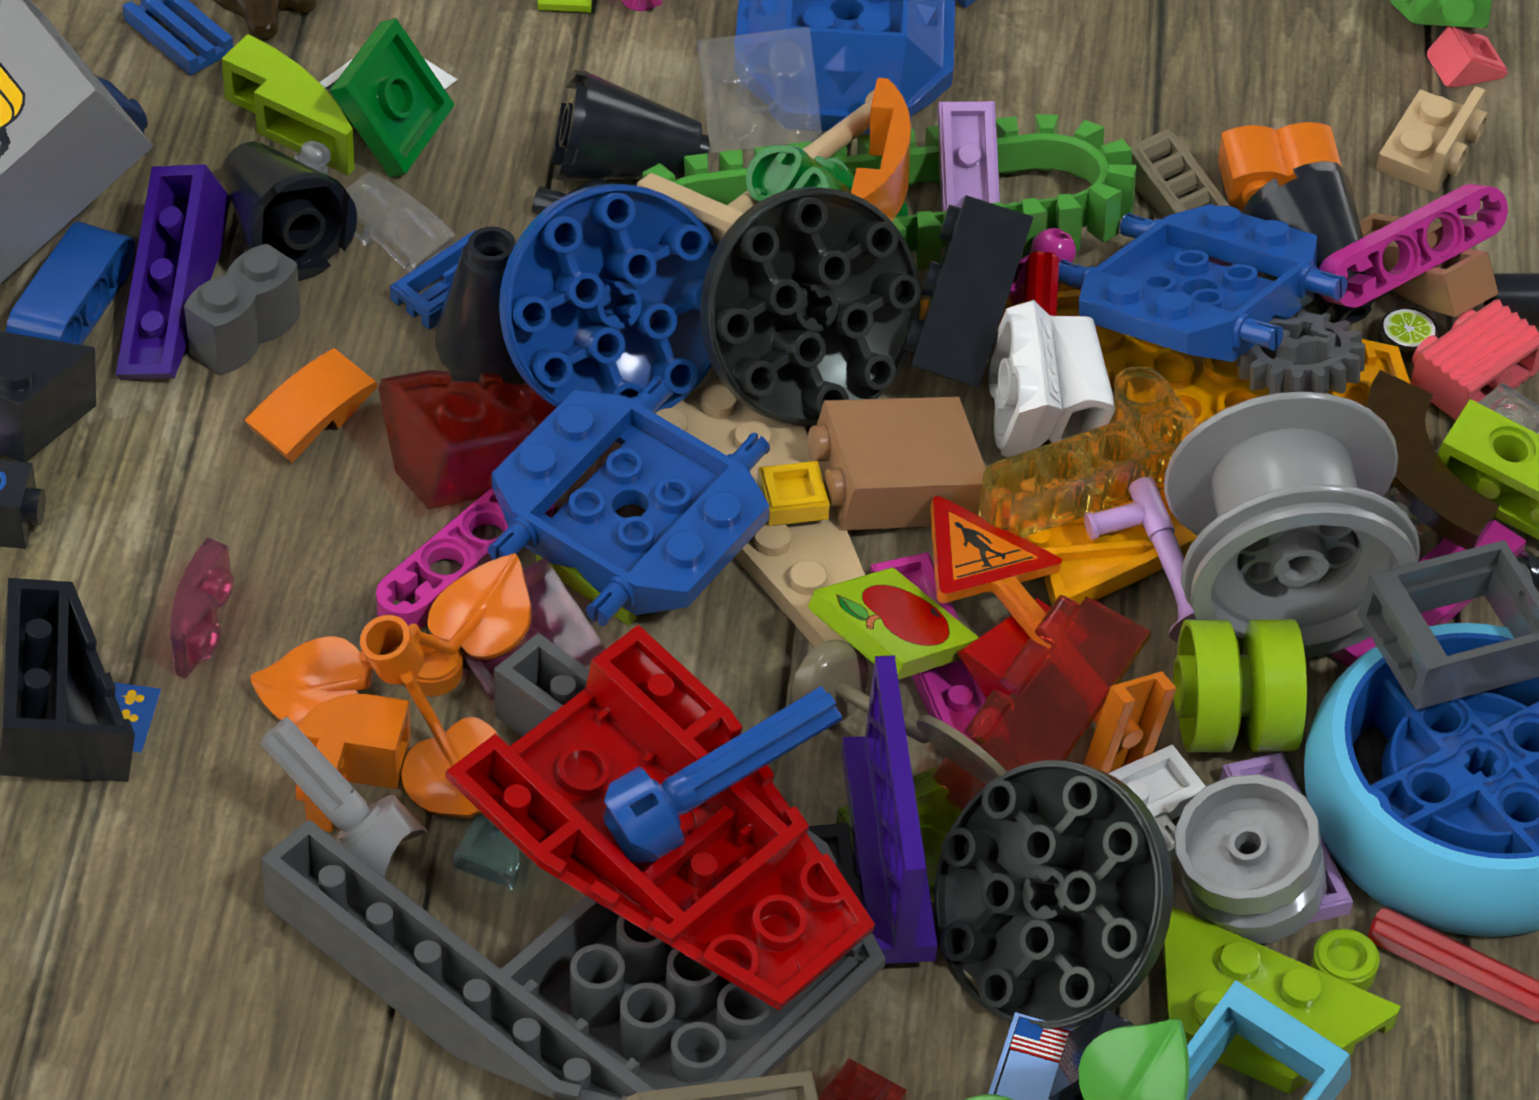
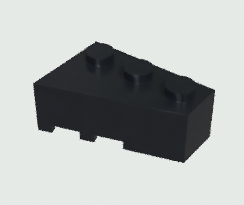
M967 195L959 201L958 207L949 204L938 237L947 241L941 263L930 262L921 290V295L930 297L924 319L921 320L913 317L902 350L912 354L909 366L975 387L980 386L1033 216Z
M0 331V454L18 462H27L97 406L95 347Z

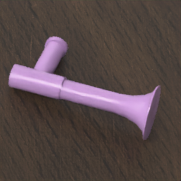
M1142 477L1132 482L1129 486V492L1134 503L1097 513H1085L1084 523L1091 540L1098 539L1100 535L1143 524L1149 540L1154 544L1176 599L1178 620L1172 625L1169 637L1171 640L1178 642L1183 622L1185 620H1196L1194 610L1185 598L1181 583L1182 564L1185 558L1175 537L1174 526L1154 478Z

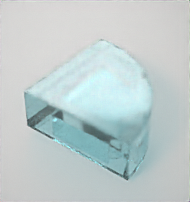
M484 814L477 815L454 852V867L513 890L519 874L518 847Z

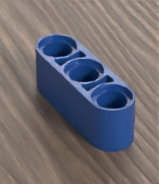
M80 221L74 222L14 305L9 315L5 332L82 345L131 272L136 253L134 239L130 236Z

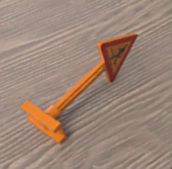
M934 496L930 511L937 600L941 603H948L984 592H992L997 596L1088 706L1087 714L1097 727L1084 765L1110 773L1152 754L1177 688L1163 671L1112 685L1109 689L1021 584V582L1058 573L1062 559L941 496Z

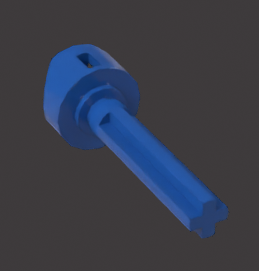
M820 686L665 779L661 785L655 779H651L640 766L611 782L604 800L606 804L604 822L624 855L631 862H655L685 844L684 835L680 828L681 821L679 815L688 813L841 721L842 715L836 708L834 698Z

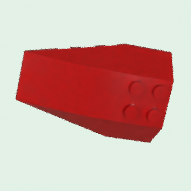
M639 624L591 660L586 688L515 743L509 746L495 733L446 770L445 778L539 868L779 1011L874 930V921L828 853L823 855L820 853L808 835L809 825L796 806L789 807L773 783L775 774L768 764L688 813L679 815L681 821L680 828L684 835L685 844L655 862H631L624 855L604 822L606 811L604 800L609 784L640 766L651 779H655L661 785L665 779L739 736L743 729L731 709Z

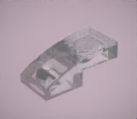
M367 172L346 188L357 209L355 236L365 246L376 240L408 273L450 246L456 235L444 222L411 195L370 172Z

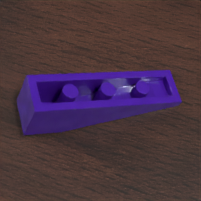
M206 164L151 167L116 376L120 380L175 379L188 344L184 306L189 296L199 286L211 280L223 246L230 196Z

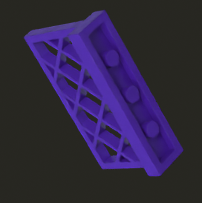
M895 655L875 656L865 736L843 737L841 748L862 905L875 923L874 930L871 933L874 935L886 958L885 964L934 962L938 946Z

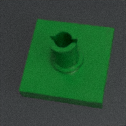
M397 18L382 21L378 24L329 90L350 125L355 127L390 178L404 175L408 172L455 106Z

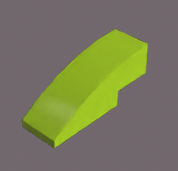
M249 34L222 58L225 100L256 114L257 134L300 153L301 147L305 142L316 141L322 143L331 153L330 161L326 166L348 176L355 170L353 128L340 106L323 85L302 66L276 48Z

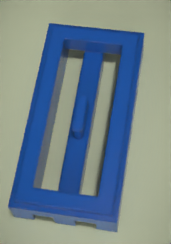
M140 0L141 4L139 6L132 1L122 5L124 20L190 76L222 59L234 47L233 37L188 0ZM154 15L170 28L171 34L153 20L151 16ZM186 43L189 44L193 49H195V50H196L199 54H201V55L196 56L192 51H190V50H189L186 46H184L183 44H186Z
M476 230L391 284L390 300L398 306L404 302L406 304V312L413 318L420 314L422 325L429 330L435 327L462 250L471 234ZM443 277L441 281H439L423 293H418L430 284H432L433 282H435L436 280H438L439 278Z

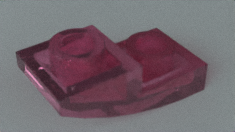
M209 537L205 539L187 566L173 601L170 637L175 675L184 679L188 677L201 659H209L217 649L221 638V627L218 626L217 609L227 602L234 586L228 546Z

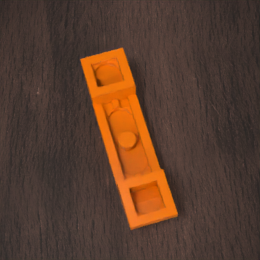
M877 78L870 112L869 155L883 156L880 169L856 168L851 194L873 204L893 221L899 213L908 191L911 122L908 107L897 87L889 78Z

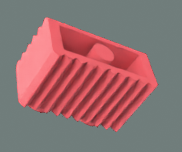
M1500 299L1492 301L1478 312L1470 309L1462 313L1455 321L1452 329L1438 339L1436 336L1431 335L1420 343L1412 357L1414 368L1410 383L1432 393L1431 402L1455 421L1470 399L1489 408L1492 403L1496 404L1499 398L1503 399L1507 392L1511 393L1515 387L1518 388L1522 382L1526 383L1530 376L1534 377L1539 369V332L1535 325L1529 326L1526 319H1520L1517 312L1511 313L1509 306H1502Z

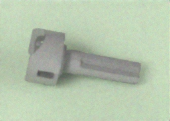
M288 717L281 719L275 727L269 729L263 735V740L259 743L263 749L316 804L325 816L337 828L341 829L336 841L385 878L391 856L401 840L406 841L427 833V830L395 795H388L375 803L367 805L365 799Z

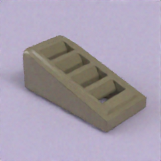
M1165 129L1130 146L1132 149L1131 165H1136L1135 190L1164 218L1168 215L1209 204L1229 206L1186 146L1170 129ZM1168 177H1172V178H1173V179H1170V180H1168V181H1165V180H1164V179H1166V178H1168ZM1185 193L1189 194L1181 199H1178L1179 196Z

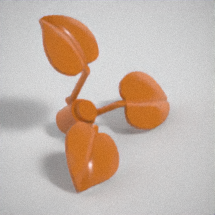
M515 553L509 554L473 569L450 584L439 594L429 611L427 625L432 635L421 632L417 624L413 623L408 626L398 616L382 615L374 618L364 627L360 636L361 652L355 645L344 638L336 636L316 638L294 648L271 666L251 674V683L263 704L279 721L288 717L296 726H298L310 710L322 702L342 695L359 694L358 691L368 689L372 684L373 670L386 683L404 684L434 735V738L422 740L414 745L404 759L401 777L407 795L420 809L431 814L459 818H474L477 815H481L483 813L445 778L447 769L492 735L497 734V732L488 723L477 717L463 718L445 732L415 679L424 662V654L419 644L448 655L455 654L462 647L469 656L478 660L496 658L516 647L529 630L532 616V606L522 563Z

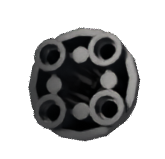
M484 227L476 230L469 237L467 244L462 250L437 322L435 348L441 363L450 370L452 381L463 387H473L478 384L503 385L516 381L525 382L507 351L500 323L499 301L502 278L509 256L516 244L514 236L509 231L500 227Z

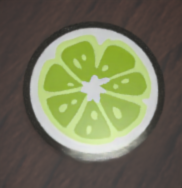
M1410 307L1396 308L1383 316L1378 333V342L1398 346L1403 362L1412 363L1413 354L1420 343L1431 335L1438 336V326L1430 315L1419 309Z

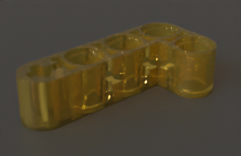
M1128 367L1119 372L1115 378L1113 388L1115 412L1109 424L996 461L989 465L983 472L978 516L997 529L1010 531L1023 538L1082 518L1085 513H1096L1132 501L1129 486L1132 482L1142 477L1154 478L1158 490H1164L1165 471L1171 456L1183 439L1197 427L1196 422L1159 372L1149 367Z

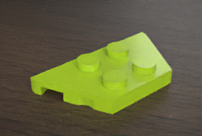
M1172 906L1169 928L1163 944L1164 962L1162 977L1163 991L1166 993L1165 1020L1179 1019L1182 1021L1187 1045L1235 980L1350 1055L1353 1054L1357 1043L1374 1032L1380 1030L1385 1034L1393 1029L1399 1015L1400 1005ZM1236 1034L1216 1061L1288 1094L1309 1082V1080L1238 1034Z

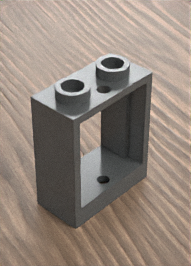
M1505 540L1370 574L1358 616L1415 710L1539 677V592L1533 584L1529 569L1525 564L1517 560ZM1485 596L1503 626L1509 629L1514 639L1447 656L1421 615V612Z

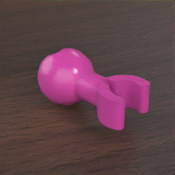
M1048 228L1038 233L1033 239L1030 251L1052 252L1058 256L1060 262L1064 259L1073 263L1076 246L1071 236L1063 232L1062 229ZM1029 254L1019 261L1013 280L1016 282L1012 284L1009 292L1010 303L1013 305L1024 301L1025 266Z

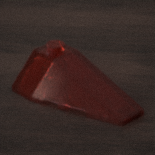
M426 370L383 378L378 387L395 472L428 510L480 498L492 488L491 473L556 408L543 400L529 385L503 383L500 374L482 373L479 382L451 381L452 378L449 371Z

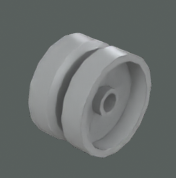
M1263 775L1230 776L1204 787L1185 805L1175 828V848L1179 870L1182 874L1186 901L1194 916L1253 942L1264 944L1276 942L1298 932L1317 914L1327 890L1326 867L1321 847L1318 818L1304 795L1285 781Z

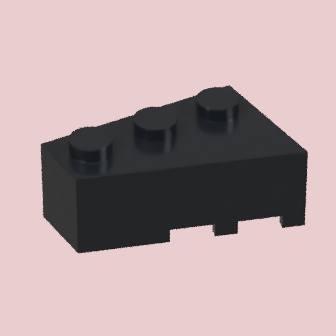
M8 578L2 649L0 776L128 782L135 733L129 719H124L115 697L116 686L110 672L105 673L96 651L97 640L75 586L71 581Z

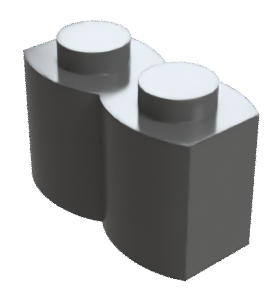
M264 244L240 255L231 264L226 275L211 279L199 286L189 296L184 306L189 356L216 374L223 375L246 364L255 355L260 343L271 341L287 332L296 323L300 315L297 263L272 246Z

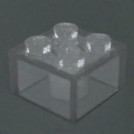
M810 27L697 40L711 153L815 141L823 135Z

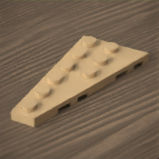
M720 379L691 392L672 408L661 409L655 413L725 455L733 454L751 433H757L758 439L761 436L764 437L770 445V451L750 470L757 485L758 467L812 461L808 451V434L804 426L779 422L754 412L737 400ZM833 506L829 507V519L774 526H769L767 521L740 550L735 559L814 647L828 640H843L847 642L808 608L815 589L865 575L848 531L840 529Z

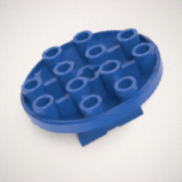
M604 184L583 188L560 198L544 209L523 231L509 256L502 278L499 301L500 323L507 351L514 366L530 388L543 400L557 408L574 390L622 395L628 398L636 397L651 382L653 377L659 376L661 377V383L665 379L671 385L673 395L654 413L661 409L672 408L686 398L700 384L712 367L705 348L700 320V303L705 274L711 257L717 248V244L709 231L689 209L663 193L634 185Z

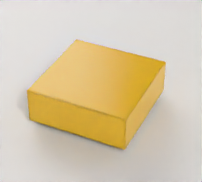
M818 461L758 467V486L769 503V526L829 519L830 504Z

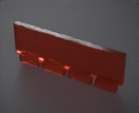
M1059 595L1035 629L1036 635L1051 645L1049 650L1038 642L1029 639L1000 679V683L1008 691L1016 695L1014 700L1001 691L993 689L964 730L965 734L980 744L981 748L992 756L1006 771L1032 762L1047 760L1065 761L1105 704L1110 687L1119 684L1150 639V630L1087 596L1079 606V603L1064 595ZM947 757L944 758L932 776L939 785L949 790L946 795L947 802L960 810H963L968 802L986 786V784L971 776Z

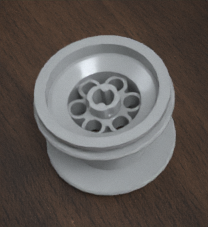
M1300 391L1270 394L1233 405L1205 420L1183 439L1172 454L1165 471L1164 492L1168 506L1177 520L1193 534L1197 535V538L1190 545L1182 564L1181 583L1185 598L1194 610L1196 620L1228 619L1236 634L1239 651L1241 650L1247 624L1251 619H1295L1301 631L1305 658L1333 653L1358 644L1371 637L1358 616L1370 574L1418 562L1420 544L1415 526L1403 510L1392 501L1383 497L1389 490L1396 475L1398 452L1395 438L1387 424L1371 409L1353 400L1327 393Z

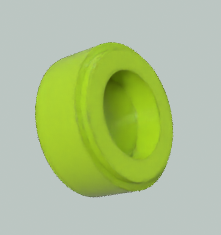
M1335 929L1323 934L1316 942L1311 959V967L1365 991L1374 983L1380 963L1379 952L1375 944L1364 934L1351 929Z

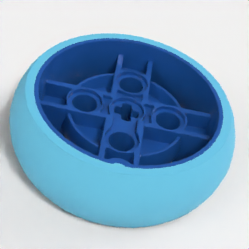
M1451 623L1429 626L1447 656L1514 639L1507 627L1495 625ZM1377 646L1370 649L1333 683L1317 710L1306 740L1304 756L1306 796L1318 818L1321 838L1331 856L1353 882L1374 900L1427 927L1448 933L1480 937L1513 936L1539 931V677L1415 710ZM1376 726L1388 739L1382 757V780L1369 785L1358 765L1353 745Z

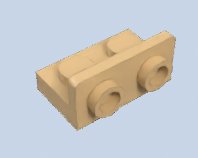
M1475 86L1464 105L1420 89L1380 151L1375 170L1437 193L1448 174L1453 176L1459 174L1468 153L1469 146L1467 143L1469 141L1477 143L1483 134L1489 116L1488 112L1481 110L1486 90Z

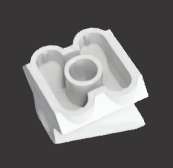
M1034 300L1006 309L997 330L988 363V386L990 394L994 397L995 401L994 436L1001 455L1021 463L1049 439L1062 457L1080 462L1091 460L1115 412L1113 393L1094 320L1086 316H1050Z

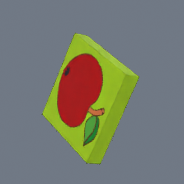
M893 567L815 589L808 604V608L813 614L873 664L875 656L895 655L898 680L961 660L957 652L979 638Z

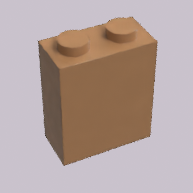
M959 397L827 400L823 403L817 425L811 426L809 430V455L812 461H818L830 506L834 508L841 530L932 527L930 507L934 496H941L978 516L981 515L992 483Z

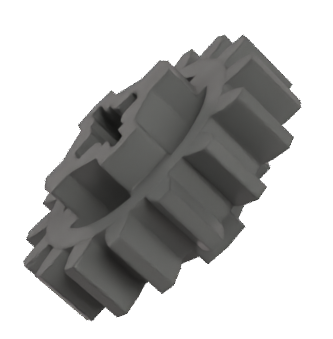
M1300 310L1297 317L1286 320L1273 318L1268 322V324L1278 325L1283 328V339L1278 349L1275 348V351L1255 345L1236 360L1239 379H1250V389L1253 391L1267 387L1269 388V395L1300 391L1327 393L1329 390L1342 394L1346 392V383L1357 384L1360 381V371H1364L1365 344L1362 343V333L1360 331H1350V322L1347 320L1333 324L1330 322V314L1328 313L1319 315L1309 313L1307 310Z

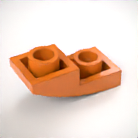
M333 348L305 365L287 379L245 419V422L253 432L293 463L330 423L339 429L374 392L378 384L368 374Z

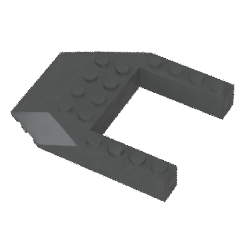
M537 633L494 668L495 717L519 735L524 736L586 688L589 669L543 635ZM310 819L261 858L265 905L454 1057L557 1100H622L644 1091L768 1076L885 966L886 958L874 935L870 933L779 1011L610 909L585 896L500 969ZM808 830V835L822 855L828 853L832 861L837 865L828 844Z

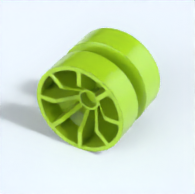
M1228 619L1185 620L1180 630L1172 679L1173 684L1177 688L1173 697L1174 709L1178 717L1181 740L1187 753L1231 752L1238 736L1240 721H1242L1248 745L1253 752L1297 751L1303 738L1307 705L1305 651L1297 621L1295 619H1251L1247 624L1241 650L1239 651L1236 634Z

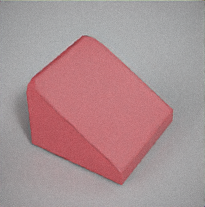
M1448 26L1427 51V58L1443 84L1447 87H1461L1503 79L1508 73L1505 64L1486 36L1460 27Z

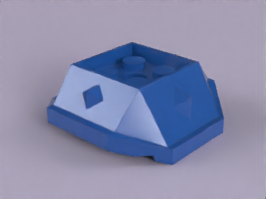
M739 0L734 73L754 95L770 106V113L784 129L828 131L865 104L867 95L875 89L877 78H889L897 87L908 107L911 122L912 115L933 103L952 86L955 0ZM870 128L862 134H870Z

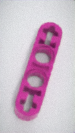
M1472 183L1463 185L1336 251L1323 261L1319 270L1338 276H1345L1346 278H1348L1347 270L1365 271L1367 275L1358 273L1348 278L1346 293L1339 301L1321 295V297L1329 303L1353 308L1362 306L1498 233L1506 222L1508 205L1504 194L1498 188ZM1477 212V220L1467 218L1461 219L1459 216L1461 215L1468 217ZM1438 218L1443 225V236L1440 243L1435 248H1431L1427 242V231L1431 222ZM1395 241L1399 248V260L1396 266L1387 272L1383 265V253L1387 245Z
M492 488L381 580L376 590L378 617L382 615H395L402 618L408 626L414 623L421 629L427 625L431 606L444 589L466 573L493 560L487 549L497 538L484 540L475 537L471 533L476 527L486 524L495 525L503 532L508 528ZM555 503L545 513L550 518L554 515ZM452 559L459 562L462 568L454 574L443 575L432 571L430 566L438 560ZM415 597V603L412 605L409 601ZM397 600V601H399L400 603L397 604V605H394V604H393V601Z

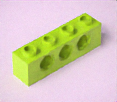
M1470 399L1442 442L1437 455L1447 468L1463 483L1485 498L1500 505L1496 518L1539 540V434Z

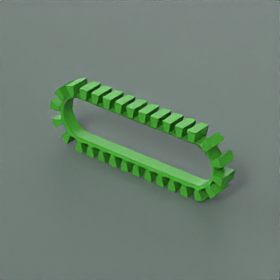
M1035 114V133L1018 135L1016 116L996 119L998 173L1006 175L1027 169L1037 168L1038 171L1057 169L1070 172L1073 176L1085 179L1092 185L1084 191L1073 195L1070 193L1057 195L1056 198L1039 200L1028 198L1022 199V202L1002 204L1001 202L992 203L1033 216L1022 252V258L1031 253L1030 249L1033 239L1038 233L1048 228H1058L1068 233L1075 243L1076 251H1080L1082 227L1087 226L1086 231L1103 243L1119 234L1120 218H1123L1128 212L1133 213L1136 165H1131L1132 149L1123 138L1103 145L1104 127L1084 120L1078 127L1074 137L1058 134L1059 115ZM938 126L926 127L925 147L917 148L915 131L911 129L908 186H915V183L929 181L940 183ZM864 134L857 137V155L847 156L846 145L831 157L840 159L847 167L856 170V168L880 169L883 156L869 155L870 134ZM811 141L789 143L788 145L804 149L811 144ZM771 146L755 147V148H754V156H755L760 150L765 149V148H768V147H771ZM742 149L719 152V171L708 173L707 153L684 156L685 177L675 180V175L660 163L643 172V178L653 173L725 205H728L747 191V168H743ZM931 211L917 212V215L895 217L892 221L905 239L910 251H916L917 271L928 270L931 261L941 263V248L946 247L947 241L938 237L946 211L934 213Z

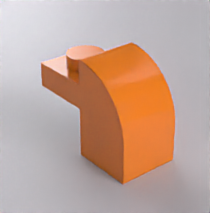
M371 694L342 695L317 705L298 724L297 727L348 782L390 789L398 788L404 759L411 743L409 700ZM296 784V800L305 802L306 821L310 819L322 830L332 832L334 824Z

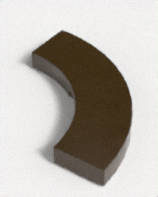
M1379 370L1372 382L1365 407L1371 409L1387 424L1395 438L1398 463L1396 475L1389 488L1395 487L1411 503L1409 511L1433 531L1466 550L1477 547L1494 522L1500 505L1485 498L1463 483L1447 468L1435 452L1429 440L1425 423L1426 412L1433 394Z

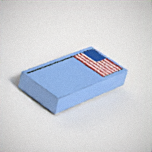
M1015 1012L988 1094L1006 1096L1013 1100H1050L1048 1099L1068 1033L1075 1029L1040 1028L1038 1024H1031L1029 1020H1045Z

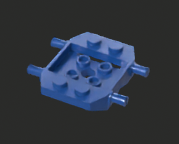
M1212 204L1168 215L1162 220L1156 219L1154 221L1128 212L1121 220L1120 234L1135 239L1100 265L1087 268L1068 262V260L1062 259L1061 262L1059 261L1058 284L1081 289L1079 316L1092 318L1097 326L1185 354L1234 362L1255 345L1275 351V348L1278 349L1282 342L1283 328L1278 325L1268 324V322L1273 318L1282 320L1291 318L1313 301L1314 293L1339 301L1346 293L1348 284L1345 276L1321 271L1316 267L1317 235L1291 228L1283 221L1263 220L1240 213L1237 208L1231 206H1215ZM1209 257L1226 261L1235 265L1225 267L1216 263L1209 262ZM1258 271L1279 278L1275 281L1259 277Z
M659 376L653 377L651 382L636 397L631 398L622 395L574 390L491 473L492 489L508 528L488 546V553L494 560L509 554H517L525 547L549 563L576 568L600 593L591 604L586 606V613L593 622H596L598 619V625L600 626L607 625L621 607L635 615L689 607L769 520V503L752 477L750 470L770 451V445L764 437L761 436L758 439L757 433H751L733 454L725 455L655 414L654 412L673 395L671 385L665 379L661 383V377ZM614 442L621 445L618 450L613 451L608 456L606 463L581 488L575 490L570 495L569 501L552 518L545 515L548 509ZM625 505H638L646 510L641 516L628 518L619 516L615 511Z

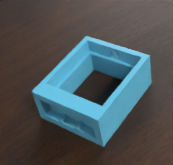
M1237 980L1234 981L1187 1045L1189 1055L1187 1100L1236 1034L1312 1082L1313 1086L1303 1100H1335L1351 1078L1350 1054Z

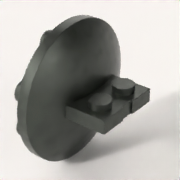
M822 187L794 188L773 194L752 206L734 222L719 242L711 257L702 287L700 303L702 336L710 362L722 383L737 400L754 412L772 420L800 426L817 425L824 401L877 399L903 368L909 356L908 352L902 351L913 317L919 319L921 289L910 249L897 227L882 211L865 199L841 190Z
M1047 760L1018 766L1005 772L1004 776H998L983 787L968 802L943 840L934 891L935 919L940 947L955 977L976 1002L996 1016L1012 1022L1016 1012L1045 1020H1029L1031 1024H1038L1040 1028H1072L1080 1026L1106 1009L1112 1012L1125 1002L1148 976L1160 954L1169 928L1173 902V877L1167 846L1156 820L1140 797L1126 784L1103 770L1068 761ZM964 970L979 984V991L973 986Z

